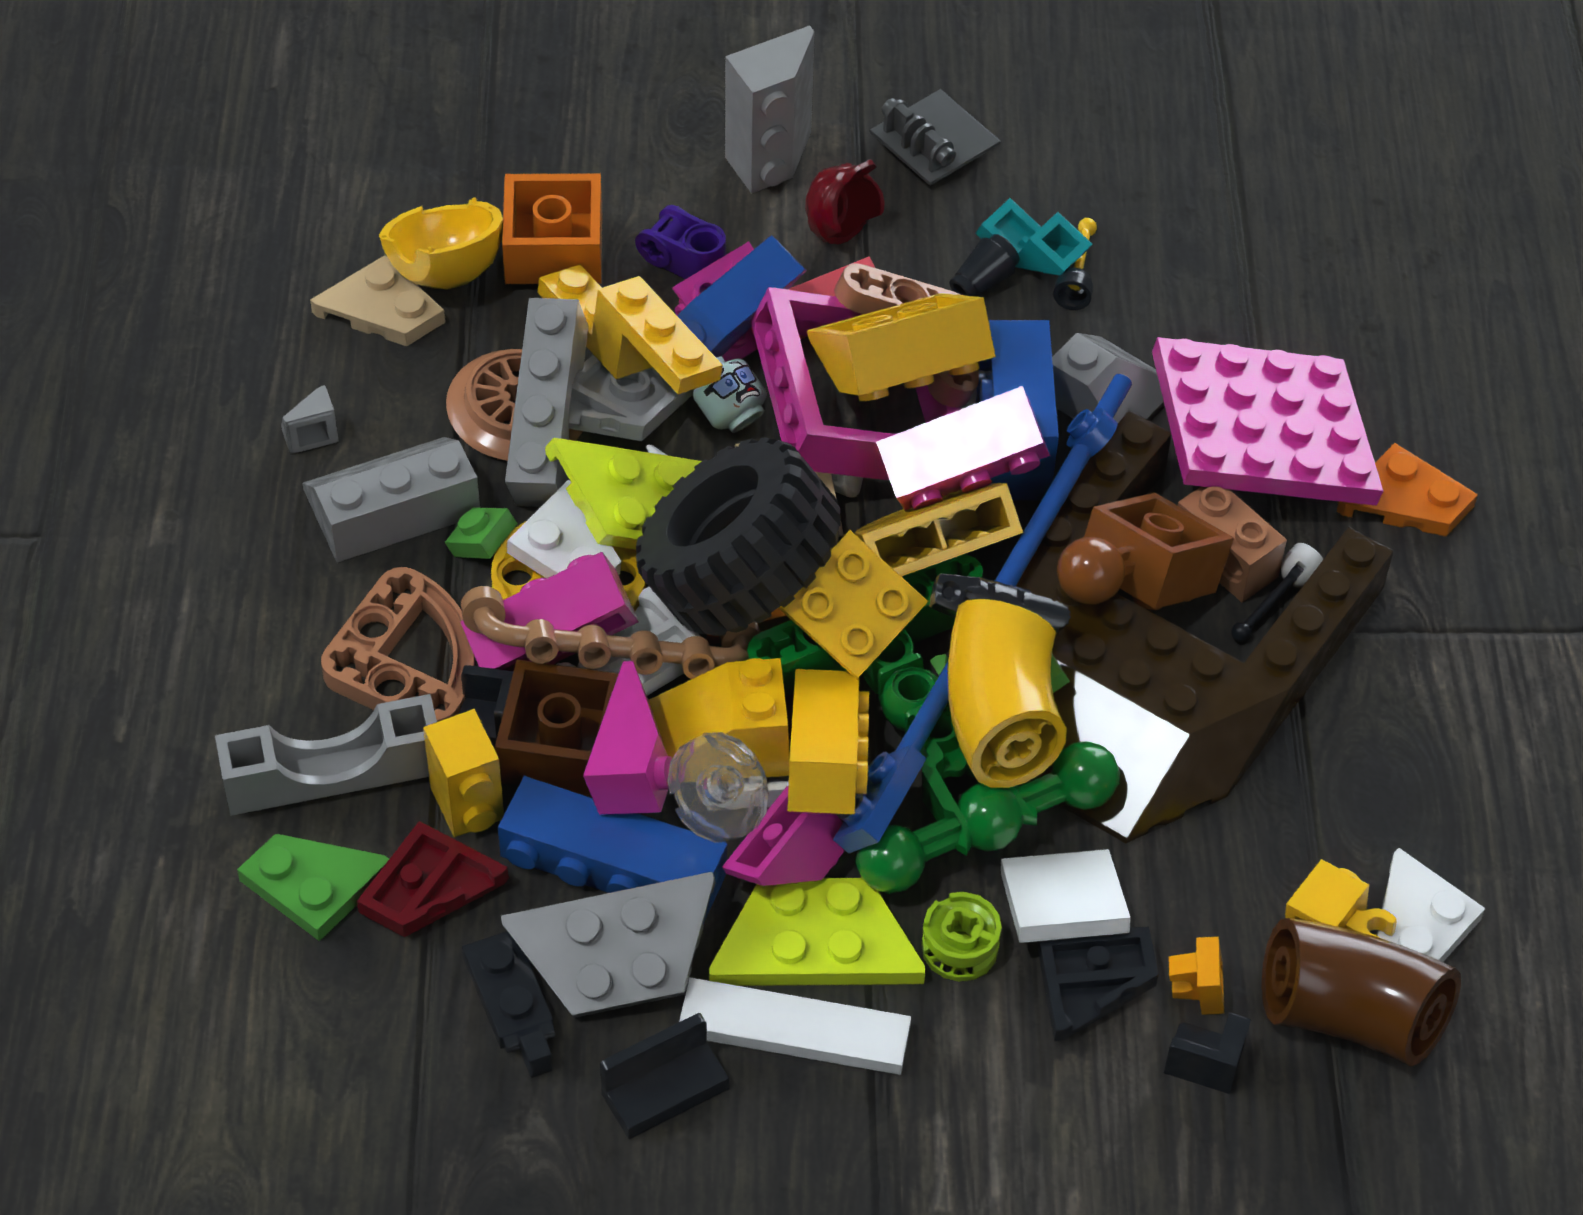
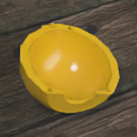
M475 197L469 200L468 204L446 205L423 210V207L420 206L402 213L388 222L380 232L379 238L391 264L404 278L420 286L434 289H451L470 283L493 264L503 236V217L499 208L488 202L477 201Z

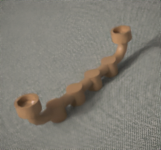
M488 586L472 588L463 596L461 601L462 617L468 629L476 633H482L487 638L500 644L525 647L527 657L534 663L543 664L550 662L556 657L558 651L578 653L579 661L584 667L598 669L605 666L609 662L610 657H618L633 661L637 672L643 675L656 672L660 669L662 663L665 662L682 664L684 674L688 678L693 679L726 662L748 660L747 649L749 642L755 635L761 632L758 623L755 621L748 624L746 630L737 633L727 631L725 635L719 636L721 647L710 646L709 642L700 636L688 637L682 643L658 641L654 633L646 630L638 631L630 637L607 635L605 630L597 625H587L576 632L554 629L553 625L544 619L532 620L526 626L508 624L504 622L505 608L501 594L496 589Z

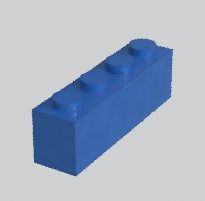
M527 776L523 777L498 825L500 857L508 859L512 864L523 869L536 868L557 875L562 881L573 886L586 885L612 893L713 872L716 884L709 899L703 924L726 876L722 866L727 861V843L638 813L599 815L593 798Z

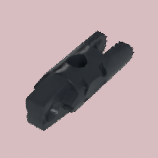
M941 573L934 580L930 597L931 609L953 618L956 617L958 605L966 600L988 599L1010 603L1034 612L1048 621L1056 633L1064 629V626L1069 624L1068 620L1071 619L1069 615L1071 611L1068 610V606L1063 605V602L1059 603L1058 600L1052 601L1051 598L1032 594L1029 589L981 577Z

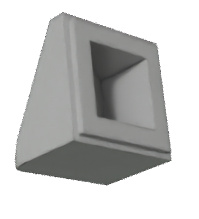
M325 385L314 390L283 416L281 427L290 454L339 442L334 408Z

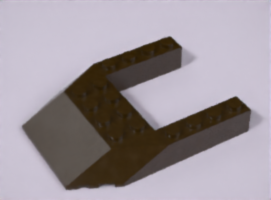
M1128 411L1119 421L1117 429L1108 443L1087 462L1016 585L1017 587L1029 589L1032 594L1051 598L1052 601L1058 600L1059 603L1063 602V605L1068 606V610L1071 611L1069 613L1071 617L1068 620L1069 624L1056 633L1052 648V654L1070 680L1069 683L1053 693L1059 715L1067 728L1066 743L1063 749L1070 744L1083 741L1103 745L1114 755L1120 771L1119 785L1113 797L1102 806L1084 810L1068 806L1065 802L1058 805L1125 844L1146 835L1153 826L1167 825L1184 817L1186 810L1203 802L1209 801L1210 804H1213L1228 797L1384 589L1394 552L1348 527L1244 663L1118 593L1099 604H1083L1073 600L1060 586L1057 577V564L1063 550L1073 541L1084 537L1093 507L1146 495L1166 470L1171 432L1131 411ZM1053 763L1043 773L1030 781L1051 773Z

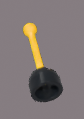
M1084 218L1078 224V231L1088 240L1097 230L1096 222L1091 218ZM1087 251L1074 263V267L1068 268L1056 279L1053 297L1057 304L1065 309L1080 310L1087 307L1091 302L1093 281L1090 274L1083 269Z

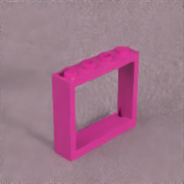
M768 287L751 320V325L781 441L794 446L814 472L890 481L877 442L896 434L823 425L799 335L808 336L807 330L864 314L846 308L839 302L836 296ZM927 385L916 387L926 423L962 409V407H949L939 403L930 394Z

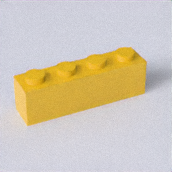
M795 670L787 809L789 812L855 815L856 794H867L869 691H859V678H854L848 671Z

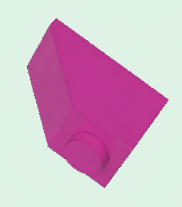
M786 786L722 868L728 875L762 886L822 880L829 870L836 865L840 856L845 851L833 841L842 822L836 814L787 811L788 786Z

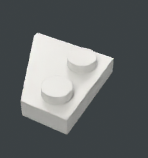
M1398 848L1394 852L1390 864V874L1382 909L1396 917V930L1393 936L1378 930L1377 936L1444 962L1481 921L1485 908Z

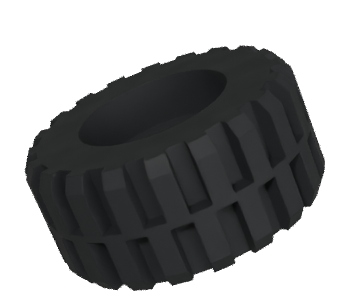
M761 438L759 441L753 439L741 441L738 447L732 448L728 446L718 451L717 456L711 460H703L694 467L695 470L686 478L682 476L673 485L674 489L666 497L662 496L654 507V514L652 517H647L642 526L643 536L638 537L636 545L638 573L677 620L690 631L704 635L722 636L727 631L737 633L746 630L748 624L755 621L758 623L763 622L772 616L771 612L780 606L784 608L795 599L794 595L802 587L807 588L816 578L815 572L819 567H824L831 557V546L837 544L839 527L841 526L840 507L837 504V499L794 446L772 438Z

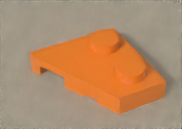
M1394 443L1375 462L1383 488V493L1377 506L1339 502L1337 512L1348 517L1353 516L1354 510L1383 515V524L1402 528L1411 526L1420 529L1422 532L1447 536L1474 508L1478 494Z

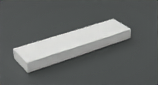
M691 977L689 978L679 1020L681 1022L697 1013H701L707 1022V1041L901 1075L911 1025V1016Z

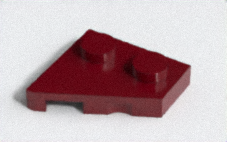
M419 821L357 900L358 912L406 937L504 885L509 879L508 867Z

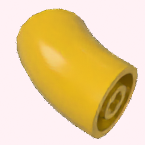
M988 599L966 600L958 605L951 634L947 667L948 701L959 747L977 781L990 788H1010L1026 783L1043 773L1058 758L1066 743L1067 728L1059 715L1051 685V657L1056 631L1048 621L1034 612L1010 603Z

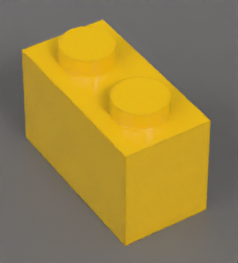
M475 709L423 727L430 788L454 838L468 832H481L491 827L495 822L502 820L504 807L499 758Z

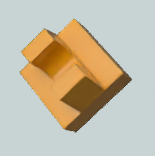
M1197 937L1196 952L1169 956V979L1172 981L1173 998L1199 1000L1202 1015L1224 1014L1223 962L1219 937Z

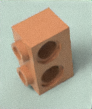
M1201 486L1178 502L1179 507L1234 537L1219 583L1241 603L1279 577L1287 539L1230 489Z

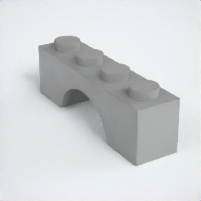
M529 298L505 477V483L516 506L541 507L567 480L570 481L559 460L549 461L545 453V447L554 437L569 440L571 392L577 372L583 371L589 327L578 299Z
M431 694L377 704L370 717L360 726L343 735L324 740L305 741L288 738L279 734L270 725L215 735L230 816L429 777L423 727L437 722Z

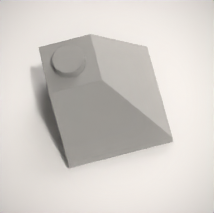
M1076 333L1052 357L1056 408L1073 419L1085 409H1089L1091 412L1095 410L1116 374H1123L1132 382L1129 392L1113 417L1117 423L1128 411L1150 421L1165 406L1156 369L1100 336Z

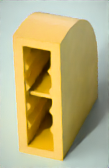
M991 483L988 486L968 493L958 490L943 496V501L917 510H913V508L906 511L904 509L861 527L854 534L902 577L1023 533L1007 483Z

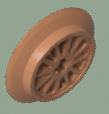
M522 349L494 351L469 362L452 380L446 398L448 418L460 438L477 451L508 461L515 403L511 401H516L519 378L515 377L512 372L520 370ZM510 421V424H504L503 422ZM569 429V440L576 441L583 431Z

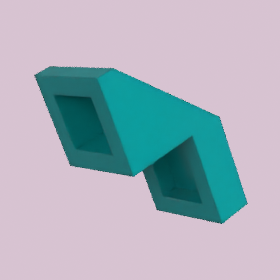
M1011 198L985 220L975 233L981 239L990 238L993 234H999L1006 238L1014 246L1020 258L1019 263L1015 267L1059 276L1093 245L1059 212L1041 227Z

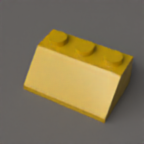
M940 293L807 330L810 343L838 391L858 395L859 401H871L889 395L888 387L904 383L905 388L929 385L934 382V374L949 370L950 375L971 373L979 369V361L996 357L984 297Z

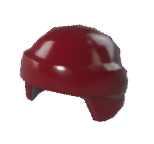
M871 159L859 165L846 163L825 168L811 182L806 196L805 211L810 230L822 241L837 245L848 242L861 231L867 220L880 216L884 212L885 201L883 192L873 178L867 174L877 167Z

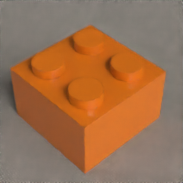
M601 173L505 174L502 236L505 284H538L539 277L577 265H581L598 284H602Z

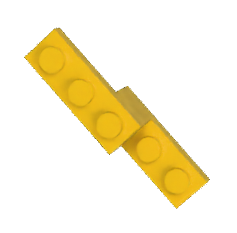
M581 265L539 277L537 292L542 298L579 300L589 326L586 347L615 379L653 367L677 394L720 380L723 366L721 362L640 276L603 288Z

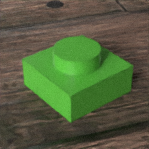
M472 507L461 516L458 526L445 541V544L454 557L490 559L518 523L507 508Z

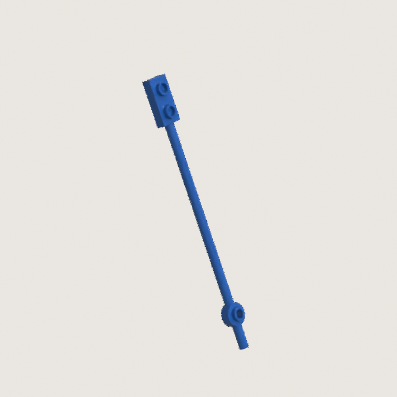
M1116 374L1095 410L1092 412L1089 409L1081 411L1069 424L1067 432L1070 436L1067 440V446L1071 451L995 581L1013 586L1017 585L1087 462L1108 443L1115 433L1118 423L1113 417L1132 386V382L1127 376ZM948 661L895 752L890 754L887 752L881 753L868 766L867 794H857L855 796V815H840L844 822L833 841L848 854L880 841L927 758L920 751L949 703Z

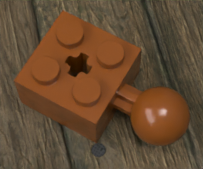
M1150 493L1094 506L1084 537L1070 543L1061 553L1057 564V577L1063 591L1073 600L1083 604L1102 603L1113 597L1119 589H1122L1132 595L1133 601L1139 606L1151 610H1159L1165 606L1183 601H1191L1194 598L1216 593L1234 537L1157 493Z

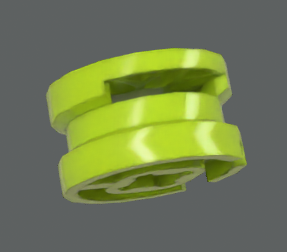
M968 892L949 893V898L941 902L934 901L926 912L921 944L924 960L932 971L943 978L958 982L975 980L987 974L996 963L1002 930L1000 916L994 906L981 896ZM932 952L934 955L928 956L927 954ZM934 962H941L940 968ZM945 965L953 967L950 972L944 971ZM973 967V974H969L966 968ZM960 970L963 975H957L955 973Z

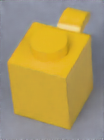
M1323 859L1319 861L1286 903L1285 918L1328 924L1375 937L1378 936L1369 931L1380 930L1389 936H1393L1397 923L1396 917L1384 909L1373 908L1366 910L1369 884L1362 881L1352 871L1345 868H1337Z

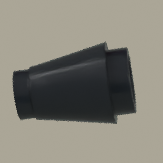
M993 234L990 238H982L955 276L949 281L952 291L964 296H979L1015 273V266L1020 261L1018 252L1006 238L999 234Z

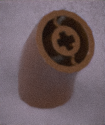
M1285 918L1280 919L1273 928L1266 946L1261 982L1263 1006L1267 1018L1274 1025L1294 1027L1344 1039L1390 1056L1406 1065L1414 1066L1422 1062L1431 1053L1447 1028L1458 1002L1461 989V973L1457 968L1433 957L1372 935L1313 921Z

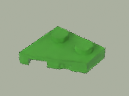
M275 834L245 861L237 871L240 882L320 941L357 906V900L388 862L389 858L381 854Z

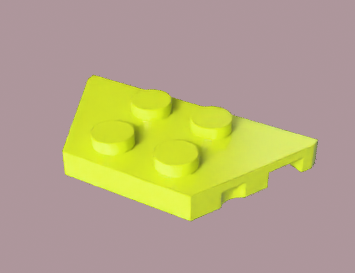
M555 437L545 447V453L549 461L559 460L571 483L566 490L575 506L584 513L586 525L597 544L635 550L638 537L643 536L642 526L647 517H652L654 514L655 505L662 496L666 497L674 489L673 485L682 476L686 478L695 470L694 467L702 462Z
M823 878L817 881L767 886L756 884L709 967V981L736 986L924 984L925 980L924 963L879 892L873 890L862 878Z

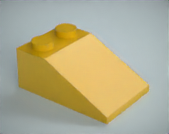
M752 658L746 661L726 662L649 699L667 755L671 756L675 763V784L701 783L702 780H713L714 782L752 777L789 776V733L781 658Z

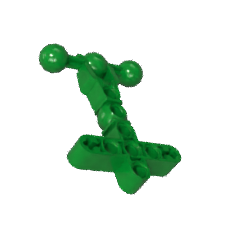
M963 554L902 576L928 602L862 673L869 687L878 694L886 720L897 730L907 732L938 679V676L932 671L923 669V658L919 653L914 654L913 644L953 628L955 618L930 608V597L934 580L941 573L983 578L981 563L970 555ZM792 620L760 632L748 644V659L781 658L785 697L794 694L796 669L847 671ZM948 703L920 751L927 758L921 768L922 800L937 822L914 832L903 826L889 824L878 843L857 850L856 864L861 878L873 890L888 894L906 891L918 882L924 870L925 861L955 848L966 856L971 847L984 851L1005 848L1016 839L1023 824L1037 826V813L1062 802H1065L1068 806L1084 810L1100 807L1113 797L1119 785L1120 771L1115 757L1103 745L1088 741L1073 743L1061 751L1052 765L1051 773L1019 787L1016 785L1010 788H990L984 784H977L962 793L957 804L944 782L945 778L950 776L961 777L965 773L971 778L975 776L959 747Z

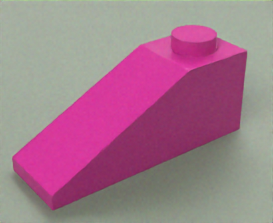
M623 661L583 775L599 815L661 812L668 789H672L675 785L676 768L674 760L671 756L667 755L649 700L633 661Z

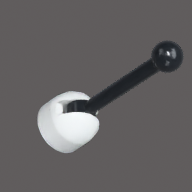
M1297 543L1291 548L1281 564L1284 580L1244 622L1234 624L1231 629V635L1237 642L1248 641L1252 635V628L1291 586L1294 588L1303 587L1323 561V557L1314 548L1304 543Z

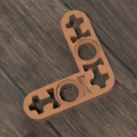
M857 263L850 264L844 269L834 289L835 296L842 305L861 314L903 304L896 296L911 302L940 293L961 295L954 291ZM948 370L934 374V382L927 386L930 394L939 403L949 407L960 408L968 403L977 388L979 373L976 370L971 373L951 377Z

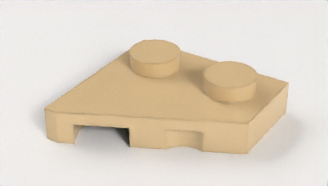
M386 255L310 299L312 313L316 317L325 319L328 313L350 320L352 329L367 334H380L386 340L404 346L412 344L445 323L444 309L418 285L404 278L391 264Z

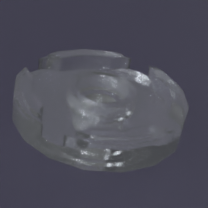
M723 732L704 733L679 747L670 762L667 783L670 795L675 793V798L679 805L675 810L681 821L697 836L714 843L737 840L756 829L767 812L769 790L765 771L755 753L740 739Z

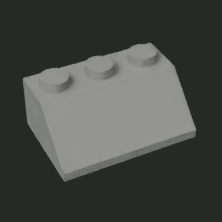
M810 25L726 56L725 158L751 194L793 178L811 134L814 30Z
M442 437L302 483L303 490L337 563L456 524L461 516L472 507H480L477 476L460 441L447 437Z

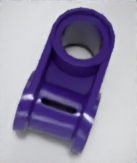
M667 205L659 213V220L651 229L642 230L635 238L636 248L647 262L653 266L664 268L684 279L727 255L726 235L723 229L715 224L699 219L675 205Z

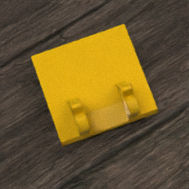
M849 530L834 547L830 548L831 557L824 567H819L815 572L816 578L807 588L802 587L794 595L795 599L784 608L780 606L779 609L854 678L858 679L927 604L928 600Z

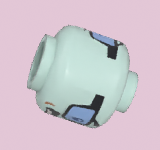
M719 356L717 359L723 365L720 380L693 389V398L714 428L720 430L729 428L732 433H735L753 423L764 413L765 410L762 405L766 399L767 392L746 361L738 358L725 362L723 357Z

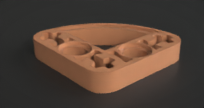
M396 567L388 570L379 578L324 650L321 656L323 679L327 687L372 710L380 703L415 697L416 692L419 693V696L431 694L434 709L439 704L445 705V711L441 709L434 710L437 722L458 715L465 699L461 681L463 667L465 665L476 666L475 656L460 623L463 620L462 610L440 585L424 574L407 567ZM409 589L411 590V595L403 592ZM393 592L400 594L395 602L393 600ZM422 610L439 625L450 644L453 653V664L447 684L388 657ZM371 622H380L388 627L387 632L375 638L362 635L360 630ZM350 662L355 663V669L346 666ZM338 665L340 667L345 668L341 672L337 671L336 666ZM362 677L366 678L364 684L362 683ZM386 680H397L405 685L404 689L394 696H384L376 691L377 686Z

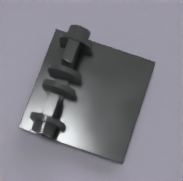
M941 89L910 107L901 99L895 100L891 98L887 100L882 106L884 122L870 129V133L930 186L1001 144V141Z

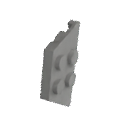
M592 355L584 362L583 371L577 372L573 382L569 409V429L642 441L693 395V390L677 394L653 367L615 379L601 362Z
M713 872L506 914L501 916V921L567 1010L576 1018L685 995L692 970L691 964L694 953L700 942L704 927V917L716 882Z

